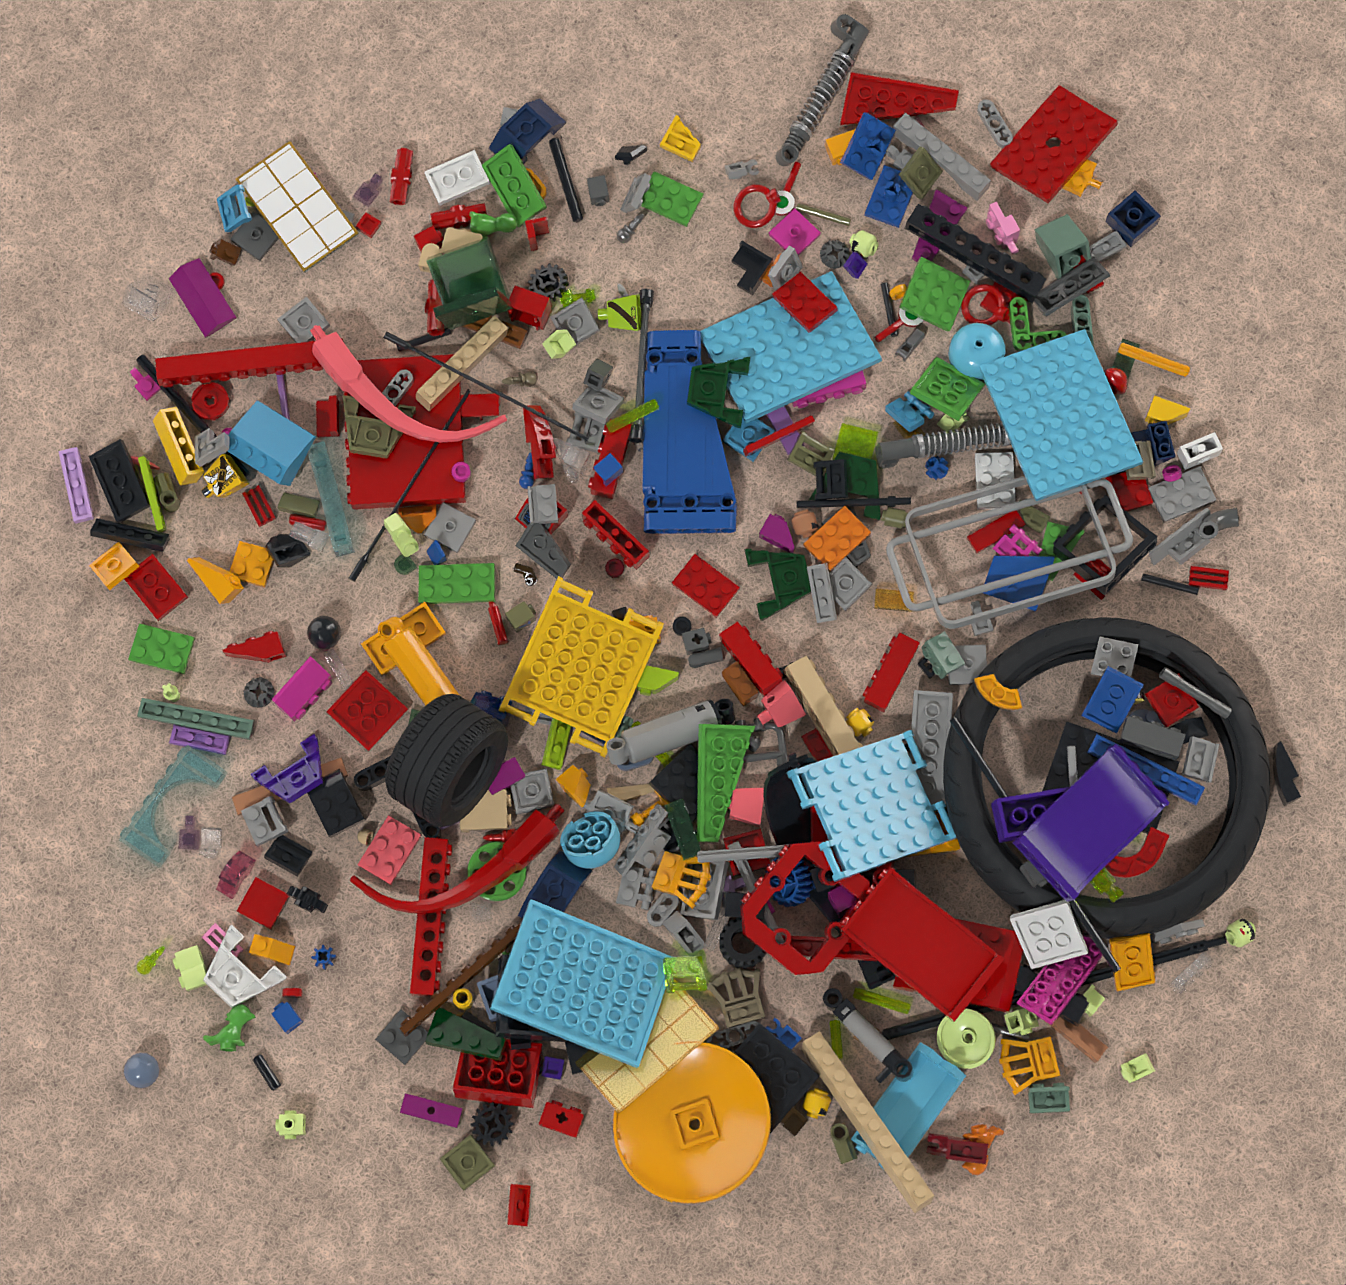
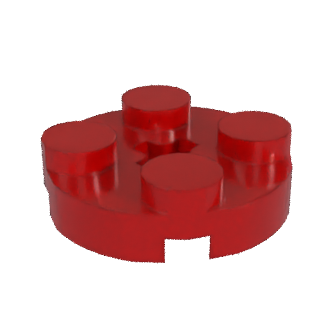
M210 382L211 384L199 385L194 390L191 401L194 411L201 418L214 421L227 412L230 398L223 386ZM212 397H214L215 403L207 405L208 402L206 401V399H212Z

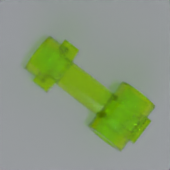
M591 288L586 289L585 293L572 294V290L567 289V292L561 293L563 297L560 298L564 308L581 298L587 300L588 303L596 301L595 290H591Z

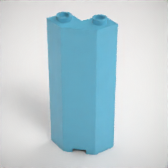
M921 1042L908 1058L914 1071L912 1078L902 1082L895 1077L873 1107L907 1157L910 1156L966 1077L959 1068L944 1060L932 1048ZM903 1066L898 1073L901 1075L906 1074L908 1067ZM856 1131L851 1138L857 1144L855 1148L864 1155L867 1152L877 1160L859 1132Z

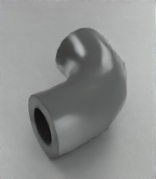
M1224 509L1205 517L1199 526L1200 535L1205 539H1212L1217 536L1220 530L1239 527L1238 509Z

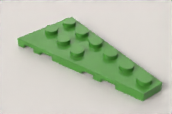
M699 724L697 842L719 841L725 822L724 817L727 808L730 807L732 792L736 788L744 763L743 758L746 749L749 747V739L751 733L754 732L755 726Z

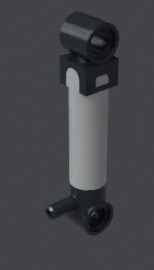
M835 988L826 990L823 994V1002L827 1009L833 1011L834 1016L886 1067L875 1077L876 1081L882 1083L891 1073L899 1081L905 1082L910 1080L914 1072L911 1063L899 1053L847 998L844 1000L839 990ZM831 996L839 997L838 1002L835 1004H830L828 1001ZM900 1066L908 1067L906 1074L901 1075L897 1071Z

